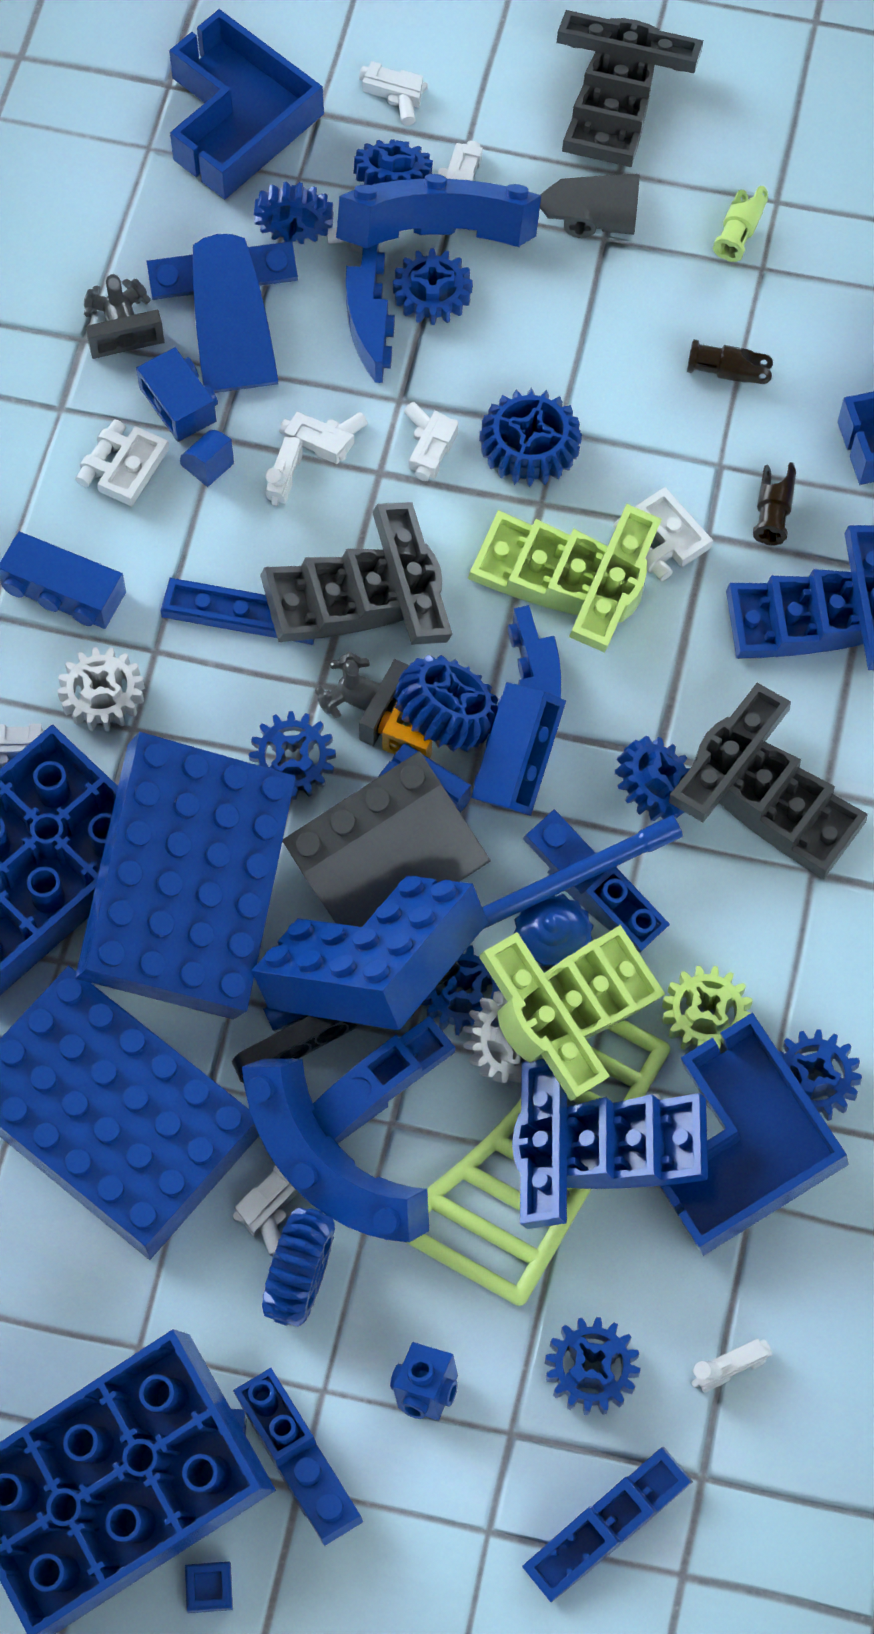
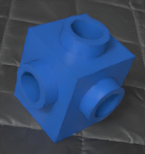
M412 1342L403 1364L398 1363L391 1377L390 1387L394 1391L398 1408L408 1416L416 1419L428 1417L439 1421L444 1407L452 1405L457 1393L458 1383L456 1379L458 1373L454 1355Z

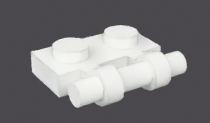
M114 419L108 429L104 428L97 437L98 444L91 455L87 454L80 463L81 470L75 480L81 486L88 487L94 478L101 477L97 483L100 493L132 507L169 450L168 440L137 426H134L129 436L126 437L122 435L126 426L121 421ZM118 451L111 463L105 461L110 452Z
M666 487L635 506L662 519L655 534V538L661 545L655 549L650 546L645 558L647 560L648 573L654 572L661 581H665L673 573V570L665 563L671 557L682 568L712 548V538ZM619 519L613 525L615 529L619 522Z

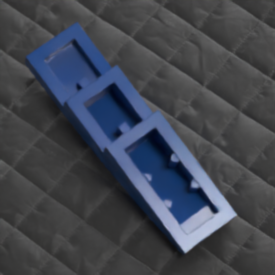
M661 1447L631 1475L624 1477L593 1506L583 1511L529 1559L522 1568L547 1599L553 1602L692 1484L693 1481L666 1448Z

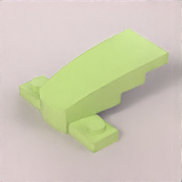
M626 504L610 543L606 546L574 528L571 535L538 519H535L534 524L531 525L498 510L471 568L468 579L530 603L578 615L569 637L605 653L618 622H623L631 616L641 602L647 574V560L645 558L662 519Z
M621 925L600 938L594 939L572 955L567 956L545 973H543L518 932L479 955L482 963L508 1002L497 1011L499 1026L506 1041L519 1056L529 1063L544 1058L570 1101H573L610 1077L586 1039L621 1022L665 995Z

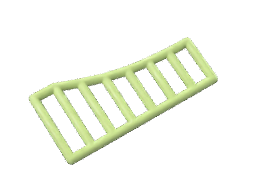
M622 1020L609 1027L608 1030L650 1052L640 1072L593 1047L591 1048L610 1076L630 1086L623 1099L624 1101L646 1095L670 1053V1046L658 1037L626 1020ZM587 1091L573 1101L580 1104L602 1097ZM520 1099L484 1140L427 1188L429 1213L431 1210L436 1211L528 1263L517 1285L426 1234L411 1242H405L517 1306L524 1305L529 1299L591 1189L567 1188L570 1192L567 1196V1223L547 1226L549 1229L538 1248L529 1245L444 1197V1195L462 1180H465L520 1211V1191L477 1168L495 1151L514 1160L512 1140L509 1137L513 1133L518 1115L521 1113Z

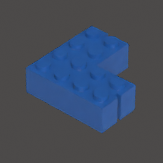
M220 9L197 27V35L193 32L189 33L169 50L172 79L204 102L201 107L170 132L173 160L196 178L201 174V182L224 200L324 115L323 86Z
M406 876L382 905L376 909L375 913L363 927L298 918L277 941L278 946L269 949L251 971L268 1009L400 1030L483 930L488 921L473 883L442 880L437 883L436 879Z
M753 1012L720 1032L727 1051L721 1054L716 1041L712 1037L680 1057L686 1072L701 1095L706 1098V1103L724 1130L707 1140L708 1180L659 1187L680 1217L703 1256L849 1165L846 1152Z

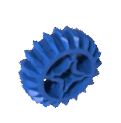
M532 387L527 395L522 396L517 389L513 393L512 399L502 395L501 399H499V405L491 404L488 415H484L482 430L479 434L481 452L484 458H488L490 469L498 468L500 478L509 474L512 475L514 485L520 478L526 479L529 487L533 484L534 479H539L546 485L549 481V475L559 480L560 476H562V471H570V468L573 466V459H577L579 456V444H581L582 433L579 430L580 422L578 417L573 416L571 405L562 407L563 401L560 396L550 400L547 390L541 396L535 395Z
M427 655L424 659L416 658L399 677V683L394 694L397 700L395 708L403 713L401 720L413 725L412 732H420L424 735V741L430 739L436 743L438 748L447 745L453 752L458 748L467 752L471 747L478 748L481 743L485 742L491 733L498 711V706L496 705L498 698L496 695L491 694L492 686L481 681L482 675H475L470 671L469 666L465 668L459 665L456 659L449 662L442 655L437 659L431 655Z
M299 1207L291 1212L286 1225L283 1227L281 1237L278 1239V1245L273 1254V1260L265 1283L266 1287L262 1296V1309L265 1317L271 1318L274 1322L285 1326L293 1325L296 1327L301 1326L307 1320L311 1308L314 1306L325 1269L328 1265L335 1232L333 1217L324 1215L322 1211L312 1208L304 1209Z

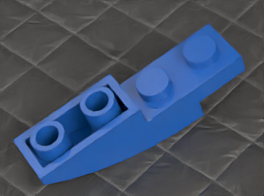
M379 244L368 249L363 247L361 267L346 266V306L351 337L359 358L375 383H383L384 368L391 369L392 346H386L387 337H394L395 315H388V299H382L383 283H377V275H384L385 253L379 252Z
M529 605L514 608L513 624L508 625V635L511 646L513 648L519 647L521 658L517 660L521 677L518 685L542 690L561 698V668L555 636L539 639Z
M555 809L523 838L550 868L547 872L549 875L595 854L593 849ZM617 867L565 890L574 900H578L579 904L609 931L621 925L639 953L670 925Z
M428 1016L401 1037H398L397 1034L342 1076L313 1103L315 1110L312 1112L325 1135H330L337 1144L388 1108V1101L455 1053V1046L431 1016Z
M272 1368L267 1369L234 1389L233 1392L242 1409L245 1410V1414L323 1545L326 1546L363 1523L360 1513L319 1449L313 1434Z

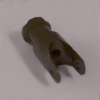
M693 339L687 372L693 373L694 370L717 374V377L721 379L766 384L772 378V373L769 369L773 366V360L769 355L756 353L752 350L728 345L718 348L702 345L699 343V340ZM766 360L767 364H761V361ZM760 374H765L766 377H765V378H760L759 375H760Z
M790 462L788 465L787 476L781 482L772 485L770 466H764L757 509L760 512L759 521L753 528V537L758 542L766 545H780L787 539L788 532L785 528L786 517L792 509L796 479V468L793 462Z

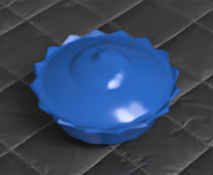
M565 894L553 896L521 911L520 915L514 919L516 925L514 933H519L535 960L543 967L555 966L567 956L572 955L593 941L591 932L594 925L589 921V912L581 908L578 900H569Z

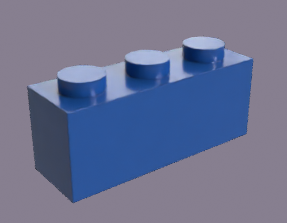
M18 531L0 561V582L6 592L18 598L25 596L33 599L49 611L57 612L59 610L67 613L85 626L96 625L106 629L126 594L123 573Z
M506 682L503 695L498 702V711L491 733L486 741V750L480 770L475 777L471 798L495 807L528 816L532 815L566 700L542 690Z

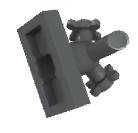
M110 274L106 279L107 297L99 295L100 286H94L92 289L87 290L84 298V315L91 317L92 313L96 314L97 310L104 311L106 318L105 322L85 326L92 359L165 343L158 309L134 314L133 303L139 304L142 301L147 305L151 301L145 287L138 279H133L132 281L124 279L122 284L127 290L122 292L120 278L115 274Z
M347 652L339 660H332L330 663V668L343 671V677L339 680L337 688L330 692L329 690L324 691L321 686H318L315 692L318 695L320 707L325 713L332 714L334 718L341 716L336 706L343 702L365 711L359 722V739L374 746L380 736L378 728L386 711L392 712L397 703L394 694L399 683L398 679L403 671L407 670L409 665L394 659L382 682L377 683L359 675L360 667L370 666L369 660L367 658H360L352 652Z

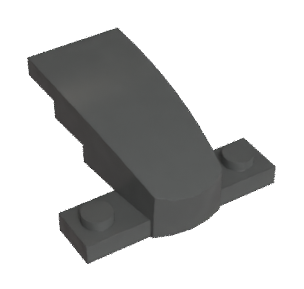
M566 10L557 32L556 43L595 51V54L585 72L583 86L573 106L572 119L563 140L562 152L632 167L647 113L655 65L671 68L676 71L695 73L704 40L660 31V29L638 20L626 18L606 19Z
M412 502L383 503L375 506L372 513L383 550L346 549L342 557H305L301 566L264 567L260 577L278 642L350 634L394 624L403 620L406 624L411 645L447 643L449 641L452 631L440 595L442 591L441 568L435 554L424 542Z
M757 682L731 717H726L716 723L705 734L699 745L692 767L670 794L669 803L704 823L717 804L720 803L727 811L762 839L800 865L825 879L866 823L868 814L833 795L834 785L801 769L800 758L766 742L789 712L791 701Z

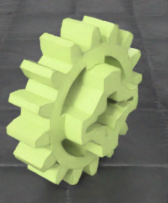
M696 966L694 977L683 971L679 977L680 985L675 982L669 984L667 992L670 996H664L662 1008L668 1011L663 1014L662 1022L663 1024H673L668 1035L671 1039L678 1036L683 1038L681 1049L685 1050L690 1044L698 1047L713 1037L720 1050L721 1045H724L720 1032L751 1014L747 1010L751 1008L752 998L741 997L744 994L746 985L741 983L734 986L732 984L734 973L729 972L722 978L718 976V966H713L710 974H704L702 967ZM685 997L689 1008L686 1009L685 1014L681 1015L680 1003ZM733 1006L735 1017L730 1025L726 1013ZM701 1007L705 1010L703 1013L700 1011ZM711 1009L715 1011L714 1015L710 1012Z

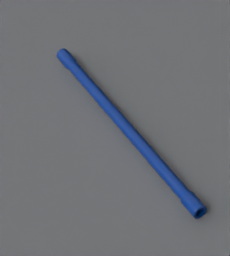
M671 815L641 829L636 835L483 906L482 908L488 921L483 929L643 853L655 851L682 838L683 834L677 820ZM268 1007L263 1008L273 1031L306 1016L271 1010Z

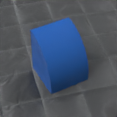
M209 430L180 456L181 466L205 486L209 487L234 464L232 439L220 431Z

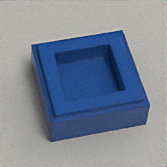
M230 1561L185 1565L187 1613L233 1610Z

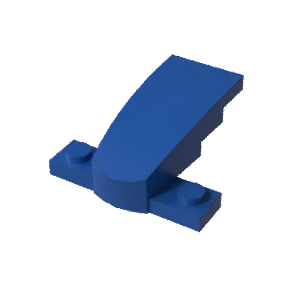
M215 234L195 243L192 255L146 261L152 300L194 295L196 331L203 386L208 384L214 393L278 385L274 351L260 286L298 281L292 241L248 247L243 237L233 234Z
M849 525L844 533L851 572L813 569L809 577L771 575L767 583H729L726 595L736 659L805 655L864 644L868 670H874V525Z
M544 1058L530 1063L528 1061L522 1062L521 1113H519L514 1126L512 1139L513 1158L518 1172H520V1224L526 1229L566 1224L567 1188H640L708 1180L706 1098L700 1093L659 1100L651 1094L613 1103L607 1097L567 1107V1094Z

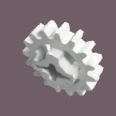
M93 647L92 656L86 657L82 652L77 653L79 663L74 664L67 661L65 666L69 675L61 674L58 677L60 687L62 688L57 689L60 702H63L62 707L65 715L72 714L74 724L77 726L86 720L90 731L95 729L97 723H102L105 731H110V722L116 721L120 726H124L123 716L127 713L135 717L137 715L135 704L144 702L141 690L145 689L143 676H139L138 664H130L128 654L126 653L116 658L114 648L109 647L105 655H100L97 647ZM123 678L127 682V690L125 693L122 691L121 688V680ZM77 685L81 687V698L79 700L75 696Z
M496 991L494 992L493 1000L488 998L480 999L483 1009L481 1012L474 1010L469 1012V1015L475 1022L473 1026H464L463 1031L471 1034V1040L464 1043L463 1047L474 1050V1054L468 1061L472 1065L481 1066L479 1070L480 1075L493 1077L494 1081L506 1083L507 1080L521 1082L522 1062H526V1060L519 1056L509 1045L499 1026L497 1011L508 1002L502 992Z

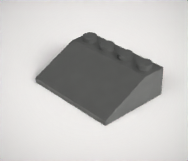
M420 751L288 835L282 841L334 922L363 927L375 913L376 909L382 905L406 876L436 879L437 883L442 880L460 882L491 862Z

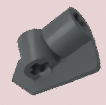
M618 174L560 179L540 194L542 195L540 209L549 219L564 220V230L573 237H590L595 233L596 228H601L602 232L634 235L640 175Z

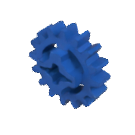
M391 139L389 144H384L381 140H376L374 146L366 143L364 144V150L357 149L356 156H354L353 174H356L358 182L364 181V185L396 180L425 179L426 175L432 174L433 160H430L429 153H421L422 147L416 146L411 148L407 141Z
M283 182V188H278L272 184L269 185V192L261 190L259 192V199H255L254 223L255 225H261V233L271 232V239L273 240L283 237L285 242H296L297 240L299 244H304L305 239L309 238L311 241L316 242L318 241V234L327 236L328 228L333 227V202H327L328 195L326 193L317 195V187L314 186L307 190L303 187V183L300 182L297 185H292V187L288 182Z
M430 248L429 256H423L418 250L415 251L414 261L405 257L403 259V268L395 269V280H393L396 306L403 305V315L405 316L415 313L417 323H420L424 317L429 318L431 325H435L438 317H442L448 323L450 322V313L453 312L455 315L461 316L463 305L469 306L470 294L473 288V280L470 279L469 267L462 268V259L460 257L452 261L449 260V251L445 250L441 256H436L434 248Z
M293 711L288 712L287 721H281L280 717L275 714L273 715L274 726L270 728L262 723L259 727L263 737H252L251 743L258 751L250 752L249 760L258 762V765L290 775L302 776V779L295 780L292 800L297 799L298 790L302 789L308 796H312L311 785L316 783L318 786L324 787L326 782L322 774H333L334 766L328 763L327 760L336 758V750L326 748L333 742V737L331 734L321 736L324 724L319 721L314 726H311L310 715L307 713L304 714L301 721L295 720ZM287 731L300 732L298 735L285 736L283 734ZM315 744H317L320 752L317 766L309 758V752L314 748ZM268 746H271L272 750L276 753V758L271 762L270 767L266 763ZM299 749L300 760L296 761L291 758L286 762L285 751L289 750L293 753Z
M644 736L640 741L635 740L628 745L624 752L616 759L621 765L615 769V774L623 778V781L617 785L618 789L627 790L629 795L625 801L627 803L635 801L638 804L637 813L639 815L645 810L649 811L651 821H655L660 816L662 819L671 815L678 818L684 811L670 804L669 799L672 791L690 769L686 768L683 764L686 762L687 757L686 755L678 757L675 754L676 746L674 744H671L668 748L664 747L663 740L660 737L652 742L649 736Z
M469 945L466 953L462 954L457 960L460 970L454 977L444 982L446 987L441 990V994L437 995L436 986L421 1004L423 1006L430 1005L427 1009V1017L431 1016L432 1019L440 1017L439 1027L442 1031L451 1024L454 1025L455 1035L458 1036L464 1026L474 1025L475 1020L472 1019L469 1012L471 1010L479 1012L483 1010L480 999L484 998L482 993L487 990V986L491 985L492 994L490 999L492 1000L494 992L500 991L479 956L474 955L473 945ZM458 987H461L463 989L457 992ZM471 988V993L468 994L466 990Z
M820 1029L816 1030L812 1039H808L805 1032L800 1031L798 1043L795 1044L792 1040L786 1038L783 1044L786 1053L779 1051V1053L818 1112L823 1113L827 1121L832 1120L833 1108L844 1114L848 1107L845 1098L855 1101L858 1091L852 1086L861 1084L862 1075L853 1071L859 1068L860 1060L859 1058L848 1059L852 1046L848 1043L838 1047L836 1045L838 1035L835 1033L827 1041L822 1039ZM817 1051V1052H815V1053L808 1054V1055H805V1056L802 1055L803 1053H806V1052ZM833 1059L841 1067L843 1078H841V1073L834 1070L832 1065ZM815 1070L820 1071L822 1077L818 1076L815 1081L808 1078L809 1075L814 1074ZM822 1096H828V1097H829V1098L823 1099V1100H813V1099H815V1098H819V1097H822Z
M596 1317L593 1326L587 1327L584 1319L578 1318L577 1330L573 1331L567 1325L562 1327L563 1341L557 1338L551 1339L550 1347L557 1354H547L544 1364L554 1367L553 1370L546 1373V1382H558L553 1396L559 1398L566 1394L569 1397L567 1409L571 1410L578 1402L583 1404L584 1415H589L592 1406L598 1405L600 1412L604 1415L608 1411V1402L612 1401L619 1408L623 1405L622 1391L633 1394L636 1386L628 1378L639 1377L641 1368L630 1363L638 1359L639 1351L634 1349L627 1350L626 1347L629 1345L632 1337L630 1334H626L619 1338L616 1335L617 1323L614 1322L608 1329L602 1328L601 1317ZM587 1339H597V1340H601V1341H603V1342H605V1343H604V1344L589 1343V1342L587 1341ZM569 1351L570 1357L574 1361V1366L565 1375L563 1358L566 1352ZM620 1358L621 1376L616 1381L615 1375L611 1371V1365L615 1363L616 1359ZM586 1359L591 1363L596 1361L601 1363L599 1373L594 1369H590L587 1372L584 1370ZM582 1387L596 1389L598 1393H586L579 1389Z

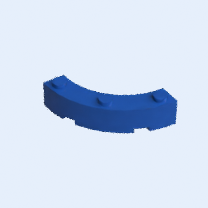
M428 174L425 176V179H407L373 185H357L355 190L339 196L336 238L368 249L376 244L399 238V231L414 229L413 233L419 235H451L455 233L457 228L476 230L477 238L520 247L537 235L542 195L529 192L526 186L520 184L503 186L486 182L447 179L439 174Z
M264 1058L242 1066L244 1089L256 1130L279 1171L310 1204L348 1228L385 1240L411 1242L429 1232L427 1188L410 1187L394 1183L380 1176L375 1178L355 1166V1161L341 1149L330 1135H325L312 1112L315 1108L308 1092L303 1059Z

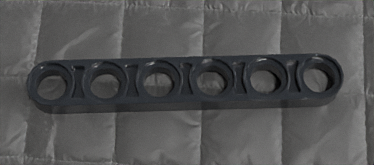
M458 961L455 962L437 986L451 979L459 972L460 965ZM308 1016L241 1051L233 1058L232 1065L240 1082L244 1083L242 1066L264 1058L299 1059L363 1024Z

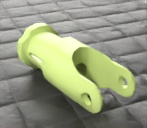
M759 186L754 197H751L749 200L745 190L741 189L737 192L724 218L723 232L721 236L716 238L713 245L714 253L718 257L729 262H737L742 259L746 240L754 234L768 201V191L764 186Z

